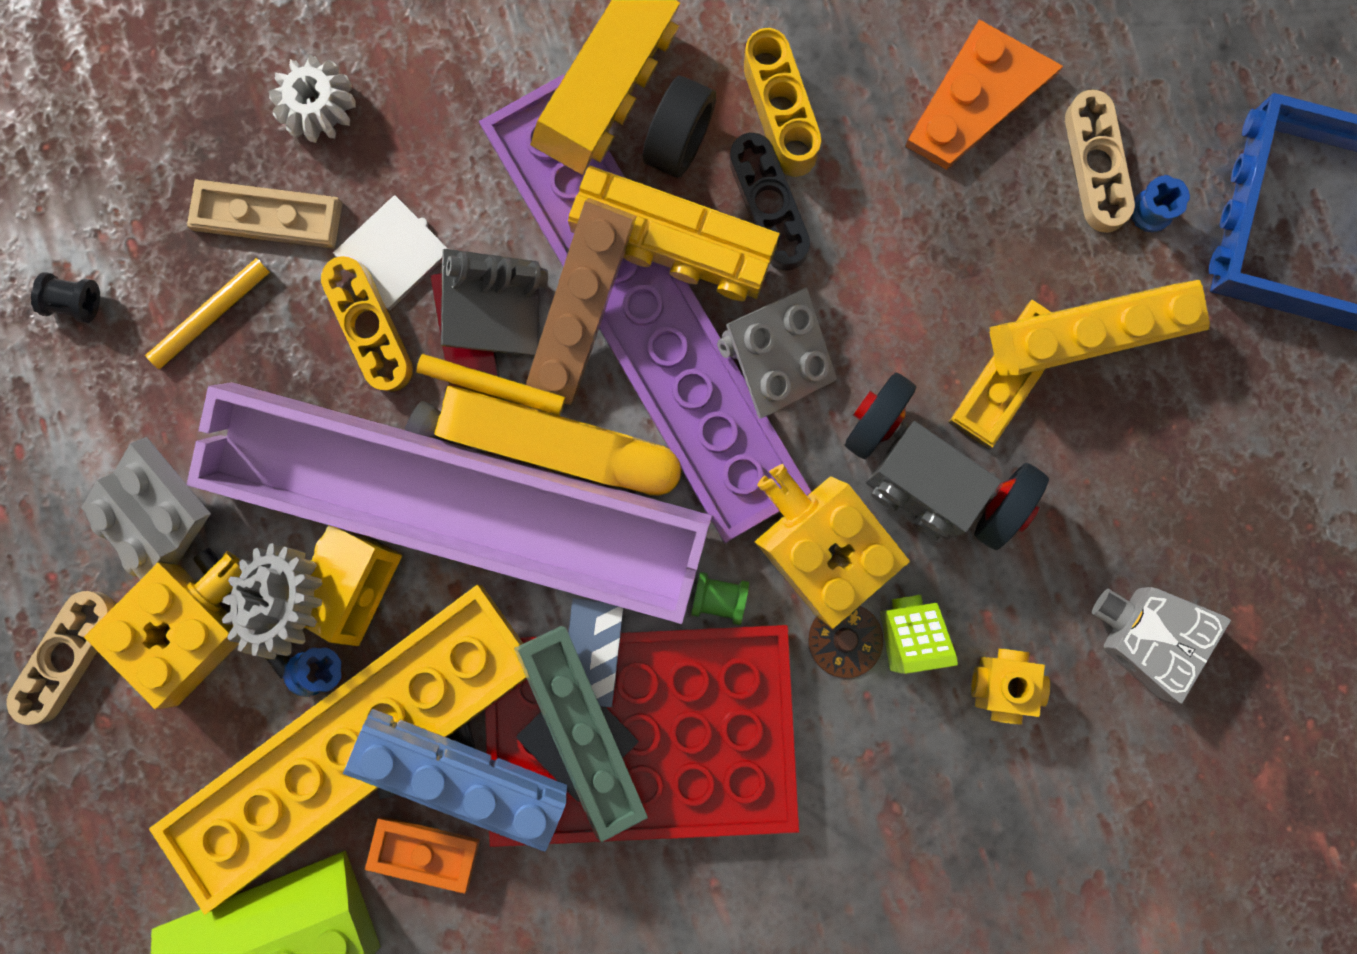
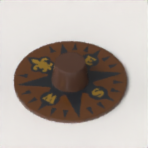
M862 606L855 609L834 629L816 617L810 627L808 638L809 649L817 665L825 672L841 678H853L868 672L879 660L884 641L883 632L878 620L870 611Z

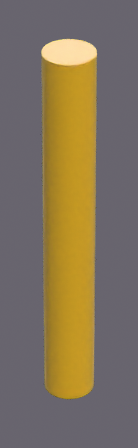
M256 257L145 355L146 358L160 370L266 277L270 271Z
M422 354L417 364L416 372L554 415L560 416L565 404L566 397L429 355Z

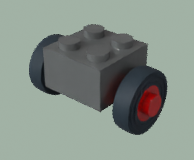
M895 372L878 395L869 391L853 414L859 422L844 444L849 451L865 460L872 454L879 443L889 440L893 433H896L894 435L896 440L866 481V484L874 489L871 496L892 511H897L899 507L916 518L912 524L919 531L934 540H938L940 536L950 539L966 533L985 506V512L976 526L974 536L989 548L996 551L999 550L1018 530L1023 532L1036 517L1040 509L1037 504L1047 488L1049 477L1034 465L1025 463L1007 481L1001 483L999 478L916 421H913L910 425L904 421L901 425L906 416V405L915 393L917 386L903 375Z

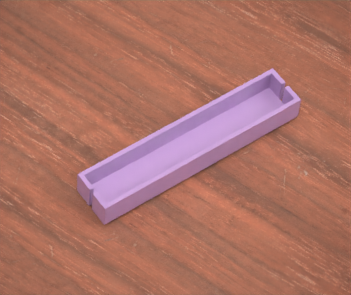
M233 382L208 386L198 431L209 434L228 429L227 437L218 435L196 441L187 486L679 624L683 622L712 515Z

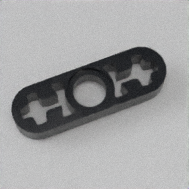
M759 133L743 134L733 142L730 150L729 162L731 171L753 224L764 228L765 226H773L770 230L778 232L776 225L790 217L791 221L784 223L783 230L789 242L796 240L799 242L795 247L794 256L788 257L784 250L778 252L775 250L770 264L777 269L785 271L796 269L807 257L810 247L809 235L771 142ZM751 148L754 154H763L759 161V170L763 178L757 180L751 186H748L747 183H752L755 179L752 165L749 161L740 162L744 157V150ZM765 190L776 191L783 199V206L776 213H764L756 206L755 198L757 195Z

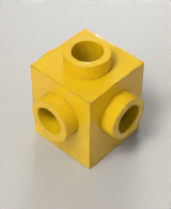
M998 649L997 658L980 657L979 667L976 666L972 674L971 695L976 697L975 707L992 711L991 721L1022 725L1023 715L1040 717V707L1047 705L1050 695L1049 676L1044 675L1045 665L1029 663V652ZM1018 677L1017 695L1013 697L1008 691V684L1013 678Z

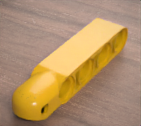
M447 385L442 404L443 407L434 433L438 437L647 495L661 496L667 494L677 486L681 479L682 469L679 459L669 448L663 445L478 392Z

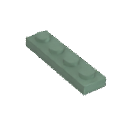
M560 626L515 647L514 651L596 838L603 842L647 819L648 816L566 627Z

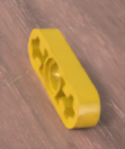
M340 256L333 258L322 270L321 284L364 378L372 387L389 392L401 390L411 380L413 373L412 362L369 270L365 265L350 257ZM343 269L357 275L351 281L355 295L363 299L368 295L369 300L355 303L348 290L337 287L336 283L342 280L341 271ZM346 304H352L347 309L345 308ZM373 311L379 318V329L374 336L366 339L361 338L356 332L355 321L362 312ZM387 339L389 340V345L380 346L383 343H385ZM380 346L387 360L398 361L399 367L393 370L394 379L392 381L387 377L378 376L377 371L383 368V362L377 352L370 351L367 354L366 348Z

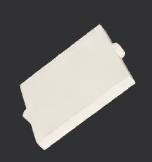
M394 195L341 244L333 254L336 257H350L365 265L374 280L386 308L390 311L442 262V250L448 248L428 229L429 224L425 218L418 219Z

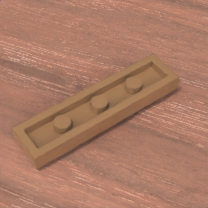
M591 198L585 200L526 382L527 386L566 397L565 403L569 405L575 401L637 216Z

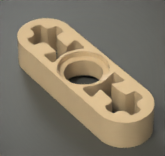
M1086 90L1081 92L1068 107L1065 114V124L1084 217L1093 229L1108 233L1119 229L1130 219L1134 212L1135 202L1114 103L1102 91ZM1086 106H1089L1090 112L1099 113L1100 117L1093 124L1095 137L1085 142L1084 140L1093 131L1089 117H1080V113ZM1092 150L1106 152L1112 161L1111 170L1106 173L1093 171L1087 163L1088 152ZM1113 180L1115 183L1106 190L1109 204L1118 205L1119 210L1110 218L1109 212L1100 211L1098 206L1106 198L1104 185Z
M81 591L72 595L65 602L7 696V710L16 722L24 725L46 723L59 714L98 652L87 640L85 642L78 636L84 637L116 605L110 596L102 592ZM96 604L93 612L99 616L96 623L86 622L83 625L87 616L81 612L84 605L93 606ZM67 629L80 630L77 634L78 636L66 634ZM61 643L68 644L74 652V662L65 672L55 669L51 662L52 651ZM48 679L59 682V685L45 684L48 681ZM42 690L38 700L44 704L43 708L29 711L32 702L27 698L28 693L40 692Z

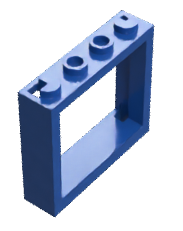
M1273 93L1259 107L1249 111L1243 125L1242 136L1247 137L1244 153H1241L1237 158L1231 174V182L1236 183L1233 199H1230L1225 205L1220 219V228L1225 229L1222 244L1215 249L1209 264V274L1214 275L1210 292L1357 331V304L1240 273L1274 131L1357 152V114Z

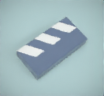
M573 598L568 634L599 705L613 707L624 608L601 601Z

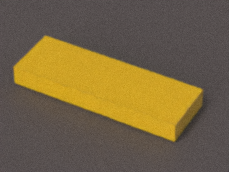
M1031 300L1017 320L1051 312L1034 300ZM993 355L949 420V423L990 450L994 447L1045 369L1021 375L1000 376Z

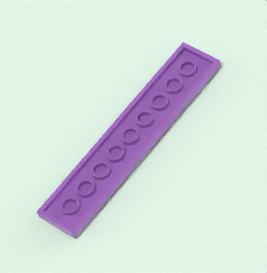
M564 74L479 121L483 132L562 267H564L574 233L570 231L568 216L576 195L579 193L585 172L581 175L534 148L530 143L537 120L563 80ZM609 150L601 163L592 159L589 164L590 166L624 177ZM623 258L599 330L667 447L679 459L681 471L705 512L712 515L711 522L724 544L780 512L765 492L760 490L757 485L760 479L766 475L768 479L772 478L781 489V486L769 473L774 467L784 464L787 472L807 496L811 493V490L767 416L762 419L758 418L743 375L732 357L725 358L719 352L717 342L721 338L688 283L669 274L671 268L652 262L650 267H642Z

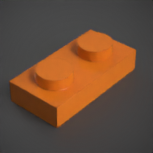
M381 816L377 819L365 870L465 894L469 889L480 839Z

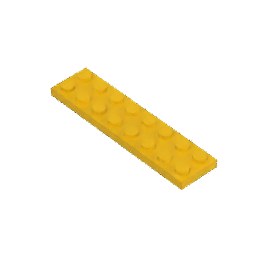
M483 585L473 587L149 828L204 915L222 905L378 789L376 786L343 774L362 726L372 709L393 716L395 722L403 720L447 738L527 679L514 651L515 647L524 643Z

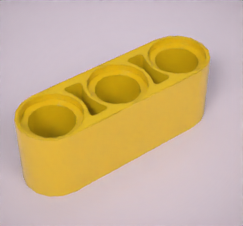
M772 28L759 29L752 33L747 40L744 74L766 138L774 148L783 173L792 177L803 176L809 173L815 166L821 145L820 130L785 35ZM761 53H769L775 56L778 61L771 65H764L759 63L755 57ZM775 97H785L794 106L787 110H780L772 106L770 101ZM791 141H800L806 144L810 151L804 155H794L786 149L785 145Z

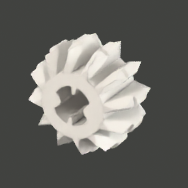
M309 55L305 66L301 67L297 61L290 59L289 65L292 72L288 75L275 72V80L281 87L269 91L270 100L274 105H277L273 109L274 117L280 124H286V130L293 137L298 138L304 133L310 142L316 143L320 132L324 131L329 138L335 139L336 131L333 126L336 123L350 126V118L344 111L356 108L354 97L348 93L352 89L350 80L346 75L339 74L338 67L330 60L321 65L316 57ZM312 96L316 99L315 102H311L310 98Z

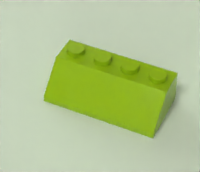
M346 850L236 894L206 915L199 909L157 926L151 932V954H375L381 948Z

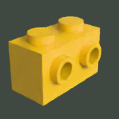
M328 525L324 535L320 537L315 546L314 556L311 560L317 566L310 576L322 579V585L314 590V597L321 599L322 605L313 608L311 616L317 621L315 627L305 625L304 628L330 643L359 646L403 555L366 535Z

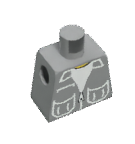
M1153 587L1138 588L1130 601L1112 590L1106 589L1092 609L1094 616L1114 627L1106 639L1103 649L1158 698L1165 702L1182 704L1231 621L1224 615Z

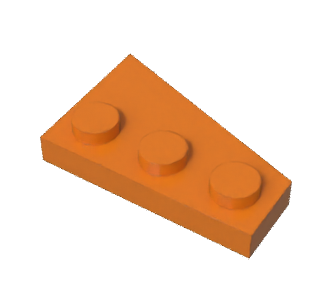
M979 19L912 131L905 147L947 170L986 137L1010 113L1015 112L1038 89L1057 76L1063 65Z

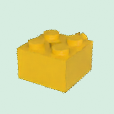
M781 464L769 471L781 486V489L772 478L768 479L766 475L760 479L757 485L760 490L765 492L784 517L760 536L755 543L813 614L834 629L904 568L910 560L848 483L830 476L807 496L787 472L784 464ZM836 544L834 548L835 554L832 557L828 549L831 545Z
M226 551L223 557L198 582L180 565L158 562L84 638L155 710L177 707L239 645V643L229 641L227 638L234 626L223 623L222 618L227 612L221 607L220 602L233 589L228 582L230 576L240 577L242 574L239 565L241 560L230 551ZM169 626L170 630L165 634V629ZM165 637L170 641L169 645L165 643Z

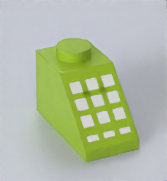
M922 595L891 599L893 609L880 611L890 671L907 674L958 665L957 656L938 603L923 604Z

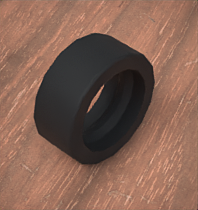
M677 76L665 92L649 127L642 154L643 162L673 177H682L695 158L708 129L716 103V91L684 76Z

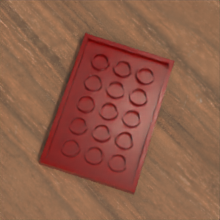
M788 625L621 633L613 707L607 708L639 741L622 759L648 818L603 842L799 833ZM523 637L520 639L523 643H526L536 637ZM526 679L485 709L487 754L491 755V759L494 761L500 758L556 780L516 738L541 712ZM567 792L564 811L549 844L601 842L596 838L581 802H577ZM489 831L490 847L525 845Z

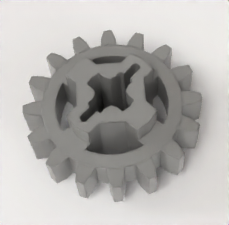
M271 543L267 550L258 547L253 549V562L244 559L239 562L242 574L240 577L230 576L228 580L233 589L231 595L223 597V603L231 605V609L222 618L224 624L234 626L227 638L229 641L239 643L238 651L252 654V656L275 659L276 654L284 656L291 654V642L304 644L306 640L302 630L305 625L315 627L317 621L311 616L313 608L322 605V600L314 597V590L322 585V579L310 576L317 565L314 561L305 559V552Z

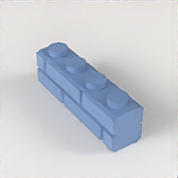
M375 709L371 710L364 722L343 774L544 852L549 846L566 805V784L500 758L494 761L491 759V755L403 720L395 722L393 716Z

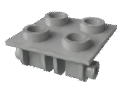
M807 288L800 289L726 324L728 330L723 332L722 338L717 342L718 350L723 357L738 359L759 419L837 380Z

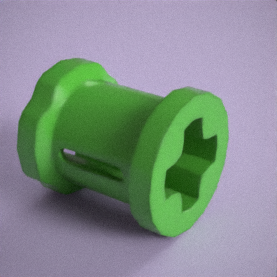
M700 572L691 616L699 617L701 613L730 618L734 625L741 626L749 582L742 580L739 585L709 579L708 573Z

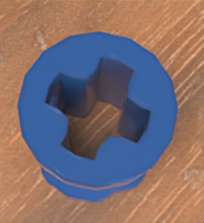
M1169 175L1155 178L1147 185L1146 190L1134 198L1135 208L1131 216L1132 221L1145 232L1154 233L1162 231L1171 224L1173 219L1179 217L1187 209V203L1190 200L1188 187L1182 180ZM1160 202L1164 204L1158 207L1156 206V204Z
M326 647L310 648L305 652L298 653L290 658L284 667L283 678L285 685L290 692L301 697H310L320 692H328L337 686L341 679V660L334 651ZM316 663L319 667L315 673L318 680L310 682L306 677L311 670L308 665Z

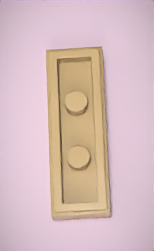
M195 179L187 227L197 232L335 249L343 202L339 197Z

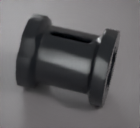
M42 272L34 280L31 291V305L33 311L42 316L59 313L71 315L77 322L90 323L97 315L99 309L100 289L95 280L82 279L79 282L58 279L53 273Z

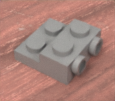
M147 437L129 444L114 473L96 480L81 507L86 513L92 531L97 536L107 539L118 552L124 570L130 575L139 577L140 580L158 562L177 565L211 514Z

